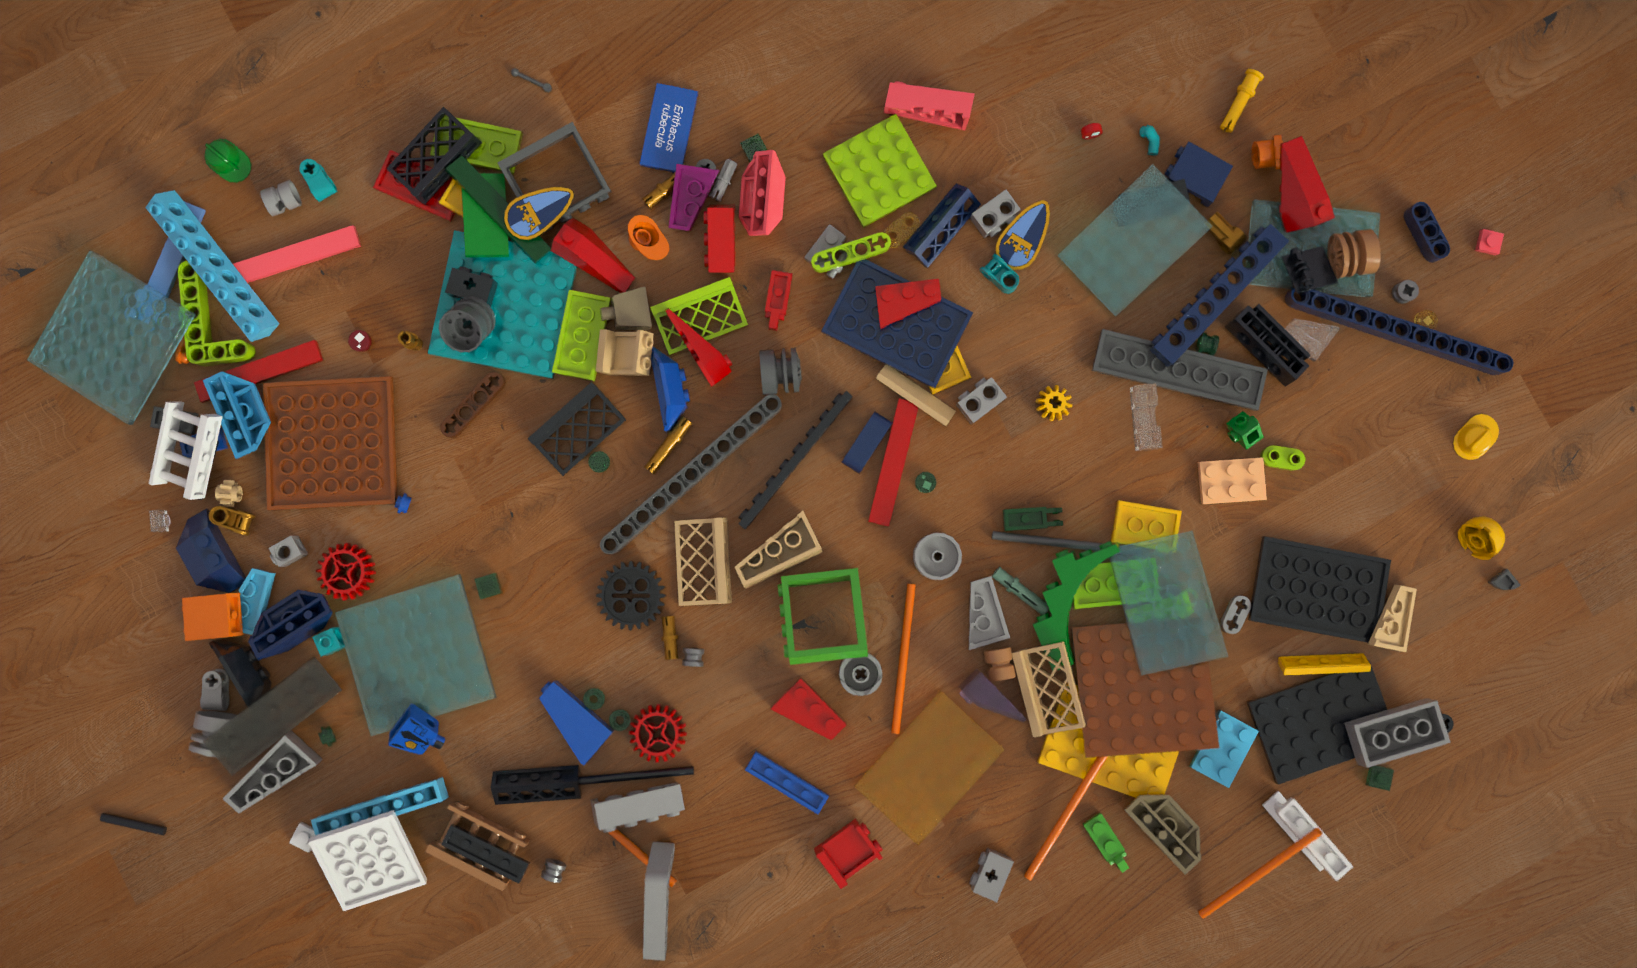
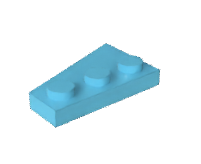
M252 568L241 585L239 593L243 633L252 635L261 613L266 611L276 573Z

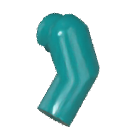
M1142 126L1139 134L1143 138L1147 137L1149 141L1148 155H1158L1160 136L1153 126Z

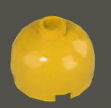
M1486 516L1473 517L1458 530V539L1465 550L1468 547L1473 552L1471 554L1473 557L1489 560L1503 548L1505 533L1498 522Z

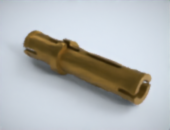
M681 416V419L672 431L667 432L668 436L644 467L655 475L678 442H682L681 438L693 423Z

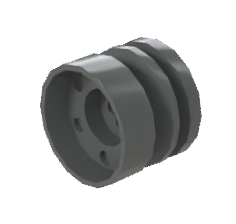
M474 296L464 297L458 300L440 319V336L445 344L453 350L471 352L494 329L495 315L489 304L482 299Z
M796 347L790 348V358H786L785 348H782L781 358L776 359L774 349L759 350L763 395L777 394L778 384H783L785 393H789L788 383H793L794 393L799 392L802 378L800 359L796 352Z

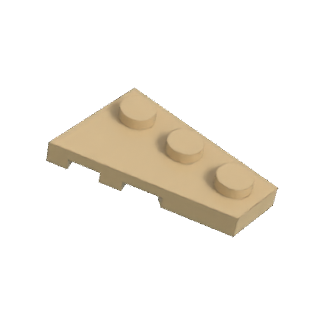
M1394 585L1368 645L1406 652L1417 589Z

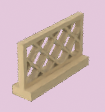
M727 518L674 521L679 606L732 603ZM704 523H712V533L708 537L699 531ZM688 524L694 530L687 539L681 535L680 525ZM696 533L705 540L698 549L689 542ZM707 543L713 547V554L709 559L700 552ZM686 544L695 551L688 560L682 556V549ZM697 554L706 561L699 570L690 563ZM708 564L714 568L715 573L710 580L701 573ZM687 566L696 572L690 581L683 577V570ZM698 575L707 582L700 592L692 585V582ZM709 585L716 592V600H708L702 594ZM688 587L697 594L692 601H684V592Z
M1064 641L1028 649L1024 648L1013 652L1012 657L1033 737L1084 728L1086 724ZM1054 648H1059L1061 658L1058 662L1048 656ZM1036 652L1043 657L1038 666L1031 661L1029 653ZM1045 660L1055 665L1051 674L1041 668ZM1058 668L1066 673L1067 678L1064 683L1054 677ZM1038 672L1048 678L1044 687L1036 681ZM1051 680L1061 687L1057 695L1047 690ZM1064 689L1071 693L1072 700L1070 704L1059 698ZM1044 693L1054 699L1049 708L1042 704L1041 697ZM1056 702L1067 708L1062 717L1052 710ZM1069 711L1077 715L1078 723L1071 724L1065 719ZM1049 714L1059 720L1056 727H1048L1047 717Z

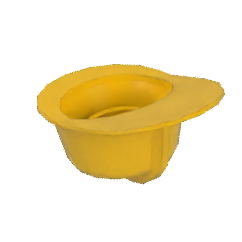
M1479 414L1473 416L1454 436V450L1463 459H1478L1496 442L1499 435L1498 424L1489 415Z

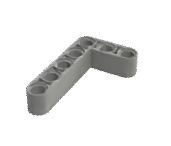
M652 842L645 876L643 959L665 961L669 880L674 859L675 843Z

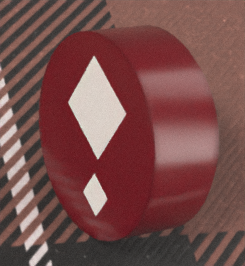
M356 330L350 334L348 343L353 350L365 352L370 348L372 340L368 333Z

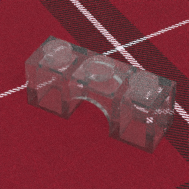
M1156 384L1134 385L1129 389L1135 451L1162 448L1161 427L1157 426L1155 409L1158 405Z

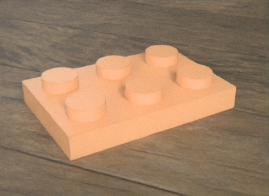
M1263 458L1198 462L1201 505L1267 500Z

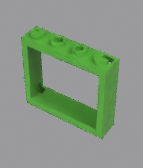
M858 568L781 576L782 584H778L779 597H783L784 604L779 605L780 615L785 617V624H781L782 636L787 637V645H783L784 657H789L790 665L868 656ZM850 581L858 644L795 651L789 587Z

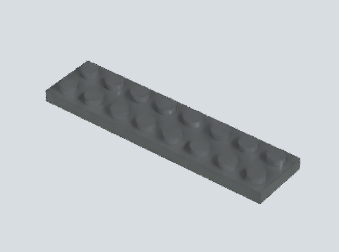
M1102 329L1100 332L1092 366L1093 372L1254 411L1259 410L1268 371L1266 368L1191 350H1186L1173 365L1167 367L1150 351V348L1153 346L1152 341Z

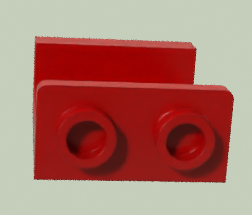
M856 818L814 848L817 858L840 889L848 885V878L874 859L878 858L879 861L883 859L880 852L883 850L876 839L871 840L868 836L871 833L864 822L860 824Z

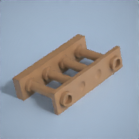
M462 801L452 802L447 809L454 813L441 839L432 841L425 852L503 891L510 879L441 845L452 824L458 825L463 816L473 821L469 832L477 835L482 826L492 831L489 842L496 845L500 836L512 841L507 851L513 854L516 853L519 845L525 848L529 844L530 839L526 838L527 835L521 831H512L469 809V805Z

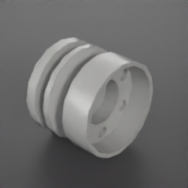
M197 711L193 727L201 730L202 733L191 734V740L196 742H191L188 750L208 757L235 756L237 748L233 745H238L239 740L229 735L241 732L243 717L218 711Z

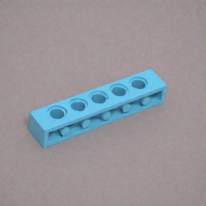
M440 777L320 815L312 819L311 823L316 836L392 810L398 816L442 802L449 798L444 779Z

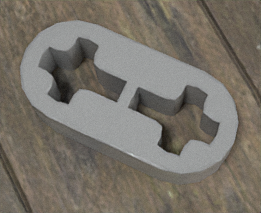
M1238 595L1230 600L1220 621L1222 631L1228 634H1236L1240 631L1251 608V602L1247 597ZM1243 600L1244 609H1239L1236 613L1238 606L1235 605L1236 601L1240 602ZM1235 616L1233 623L1236 625L1235 628L1228 629L1227 620L1231 621Z

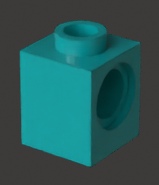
M340 627L330 628L312 637L321 657L331 655L348 647Z

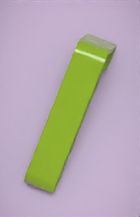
M188 261L182 262L178 267V279L186 357L189 362L200 366H213L252 360L256 350L248 342L238 339L212 342L207 285L195 270L194 274L189 277L192 266ZM196 289V295L191 297V292ZM198 309L199 314L194 318L193 313ZM200 330L201 335L196 339L195 334ZM245 346L244 354L240 355V348ZM223 348L224 354L219 358L218 353ZM202 351L203 357L198 360L197 355Z

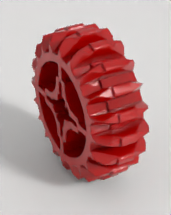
M345 543L344 546L336 544V549L329 547V554H322L325 561H318L322 568L315 570L317 573H321L317 581L324 582L320 588H328L326 590L327 595L333 594L334 599H339L341 596L343 601H346L348 597L351 600L356 599V594L363 596V589H370L367 582H374L370 575L376 574V571L370 570V567L375 566V563L368 562L372 556L370 554L364 556L366 549L361 548L359 550V545L354 544L352 547L350 543ZM341 555H352L357 561L348 563L341 558ZM334 564L335 572L331 574L332 565ZM345 568H349V570L346 572L347 575H343V573L346 571ZM361 568V575L358 580L357 571ZM344 580L347 584H350L351 588L343 589L336 582Z
M661 704L656 705V710H654L652 705H649L648 713L644 708L640 710L643 717L638 714L634 716L638 723H630V726L636 729L630 730L628 734L635 735V738L629 741L630 743L637 742L638 745L633 750L637 751L639 748L642 750L639 757H643L647 753V761H650L652 756H655V763H658L660 756H662L663 761L666 762L668 760L667 754L672 758L676 756L673 749L677 752L682 750L678 743H686V740L680 738V736H686L687 732L680 729L686 727V723H678L683 717L682 715H679L677 718L673 716L677 712L676 709L668 713L669 705H666L663 711L661 710ZM652 716L665 717L661 724H654L646 720ZM670 722L675 729L674 741L666 731ZM664 725L661 732V735L663 737L660 738L659 736L658 738H655L653 741H651L655 734V731L653 729L655 728L657 730L658 728H661ZM642 726L649 733V739L646 744L641 737ZM656 742H662L670 746L664 750L651 749Z

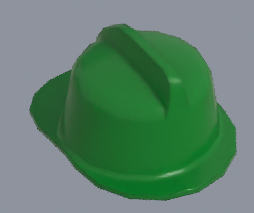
M218 139L210 144H205L204 158L206 164L220 177L234 183L241 182L248 177L251 172L250 159L232 142L226 139Z

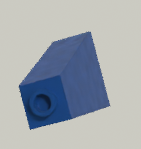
M559 681L547 682L541 689L543 694L539 699L579 762L584 766L615 730Z

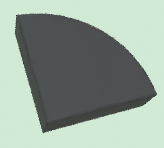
M1503 569L1488 581L1490 585L1501 590H1511L1521 586L1508 569Z

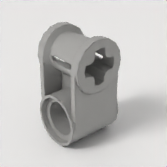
M220 668L208 671L203 675L200 699L202 710H227L230 701V677L225 669Z

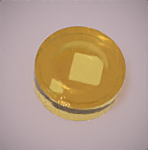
M1424 310L1415 316L1414 323L1434 329L1437 326L1438 318L1433 311Z

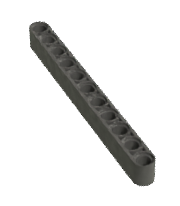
M774 394L765 396L606 534L600 542L601 550L606 554H616L774 418L782 408L780 398ZM773 399L778 402V407L775 410H769L766 407V403L769 400ZM755 413L762 416V421L758 424H753L750 421L751 416ZM738 427L746 430V434L742 438L734 436V432ZM722 441H727L730 444V448L726 452H720L718 449ZM706 455L713 456L714 461L710 466H704L702 463V459ZM690 469L697 471V477L694 480H688L686 477V473ZM679 483L681 491L678 494H672L670 491L671 485ZM663 497L665 505L662 508H656L654 505L655 499ZM641 511H647L649 514L648 520L644 523H641L638 519ZM625 525H630L633 530L632 534L628 537H625L622 533V528ZM609 539H614L616 542V548L612 551L606 548V542Z

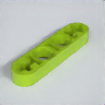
M880 232L818 252L812 257V268L818 273H824L885 253L890 248L891 239L886 233ZM878 238H881L883 241H887L884 245V248H881L880 245L873 246L874 251L871 252V247L868 241L871 240V244L877 243ZM858 244H864L867 247V252L859 255L856 253L855 247ZM840 250L847 254L846 260L841 262L835 258V253ZM831 253L833 265H830V261L825 262L822 268L820 265H815L817 258L821 257L822 260L829 259L827 254Z

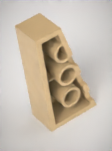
M801 511L792 521L788 522L774 536H771L763 545L735 566L745 589L823 552L804 511Z

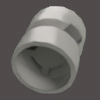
M291 180L278 184L277 188L272 186L261 190L263 203L272 216L285 212V208L291 210L302 205L300 195Z

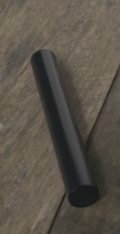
M102 813L100 817L101 822L164 836L167 831V827L111 814Z

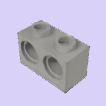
M1006 189L973 212L970 220L984 239L989 235L992 238L1002 230L1001 226L1006 223L1009 225L1017 217L1021 209ZM1005 205L1009 207L1010 213H1002L1000 206ZM983 218L992 219L993 225L986 226L983 223Z
M984 377L975 384L976 389L969 393L967 390L958 397L959 402L956 406L971 425L1007 398L992 377L988 380ZM984 388H991L993 390V398H986L984 396ZM972 400L977 404L976 411L967 409V401Z

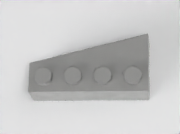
M289 731L236 784L223 800L236 812L241 813L313 768L323 759L293 731Z
M675 782L650 787L646 792L635 790L627 793L625 797L617 794L605 798L603 802H598V798L591 799L595 826L598 830H603V833L616 830V826L620 825L632 827L638 825L637 821L646 819V822H653L659 820L658 816L667 814V817L680 815V811L685 810L680 784Z

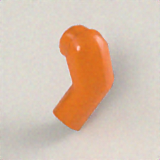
M179 335L175 349V361L179 364H188L185 339L183 335Z

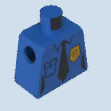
M411 703L391 729L388 745L421 755L429 745L441 749L445 742V737L438 735V720Z

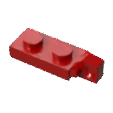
M771 271L765 306V318H770L769 330L777 331L779 320L784 321L793 273Z

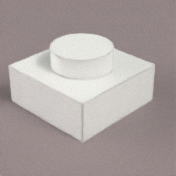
M303 822L299 823L289 843L306 852H310L312 849L308 841L310 837L315 836L313 827Z

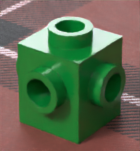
M1244 411L1226 423L1229 430L1227 433L1229 438L1234 443L1238 442L1246 450L1264 438L1258 420L1253 415L1249 416Z

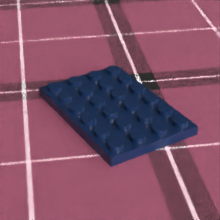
M866 259L857 261L821 333L935 389L973 312L941 297L940 302L880 329L875 286L911 281Z

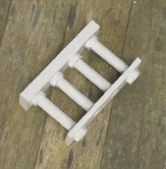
M182 401L166 402L149 484H167L169 481L185 488L183 497L186 499L205 498L223 416L203 414L199 418L183 412L184 402ZM181 420L198 426L196 438L178 432ZM176 440L194 447L191 459L174 453ZM172 461L189 467L187 479L170 473Z
M1279 791L1262 804L1294 843L1318 827L1294 798L1291 797L1287 801ZM1321 830L1323 835L1301 851L1319 871L1325 869L1335 881H1338L1353 866Z

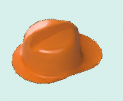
M637 215L630 219L628 223V240L630 245L651 260L665 258L669 252V243L657 224L651 218L644 215Z

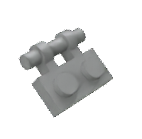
M829 224L804 259L811 264L814 254L842 245L846 236ZM840 250L842 254L837 259L840 262L847 258L846 252ZM831 253L827 254L829 259L822 260L821 257L817 258L815 265H820L822 268L827 261H830V265H833ZM843 267L830 270L826 275L833 279L837 273L840 274Z

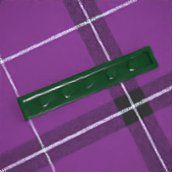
M462 155L446 168V172L535 264L551 251L549 245L540 236L524 240L510 233L504 221L508 203Z

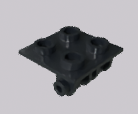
M1323 246L1304 251L1295 247L1290 250L1289 255L1282 256L1296 294L1338 283Z

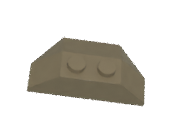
M1139 795L1124 809L1137 826L1185 875L1201 860L1200 828L1170 795Z

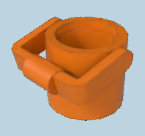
M1273 135L1272 139L1253 142L1251 158L1255 169L1274 167V170H1280L1282 135Z

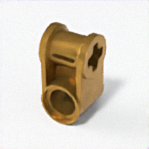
M225 506L213 507L209 512V520L213 524L247 536L250 534L248 530L251 521L256 517L252 513ZM222 510L226 514L223 521L219 519V513Z

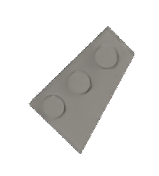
M992 576L970 582L968 650L1010 638Z

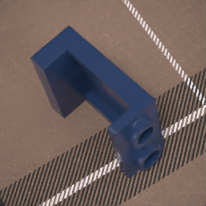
M1188 142L1184 147L1180 146L1174 156L1177 160L1174 165L1170 164L1164 175L1167 178L1164 183L1185 179L1187 191L1202 199L1200 204L1209 207L1215 200L1233 166L1195 144Z

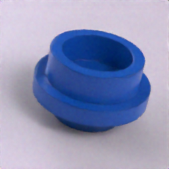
M404 493L403 497L398 496L395 508L398 509L397 513L399 514L401 512L407 513L412 497L407 496V493Z

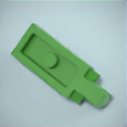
M1099 812L1084 822V828L1105 860L1110 865L1115 863L1122 873L1129 869V866L1123 859L1127 855L1124 851L1125 849L1102 813Z

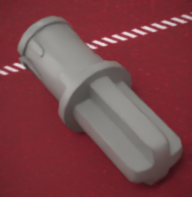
M726 159L719 176H716L717 180L709 197L714 199L718 191L719 193L715 200L721 202L727 186L731 185L730 180L737 167L736 162Z

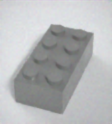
M1429 698L1345 722L1357 765L1366 768L1451 743L1438 701Z

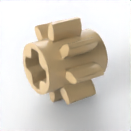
M224 480L223 484L217 485L215 489V498L223 506L234 507V502H240L242 499V487L238 486V483H235L234 480Z

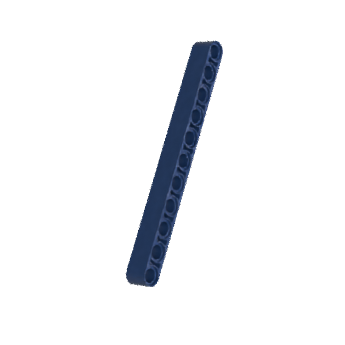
M1294 288L1285 295V303L1293 309L1490 375L1509 372L1513 367V359L1508 354L1314 289L1298 293L1301 297L1300 302L1294 298V292H1296ZM1315 299L1320 301V308H1317L1314 305ZM1335 306H1338L1340 308V315L1335 313ZM1355 313L1361 316L1360 322L1355 319ZM1376 319L1381 323L1380 329L1375 325ZM1396 326L1401 329V335L1396 333ZM1416 333L1421 336V342L1416 340ZM1436 340L1440 341L1441 349L1436 346ZM1456 347L1461 349V355L1457 354ZM1477 353L1481 356V362L1476 358ZM1497 360L1501 362V369L1497 366Z

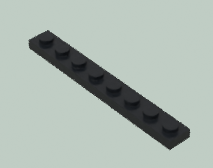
M845 391L843 395L839 393L832 401L834 404L830 411L826 409L819 417V420H821L817 427L812 426L805 435L808 437L803 444L799 442L793 449L794 456L790 460L785 459L779 467L781 472L776 477L774 475L771 476L765 484L768 488L764 493L759 492L752 500L754 505L751 509L748 510L746 508L738 517L741 520L738 523L740 526L747 529L851 401L853 396Z

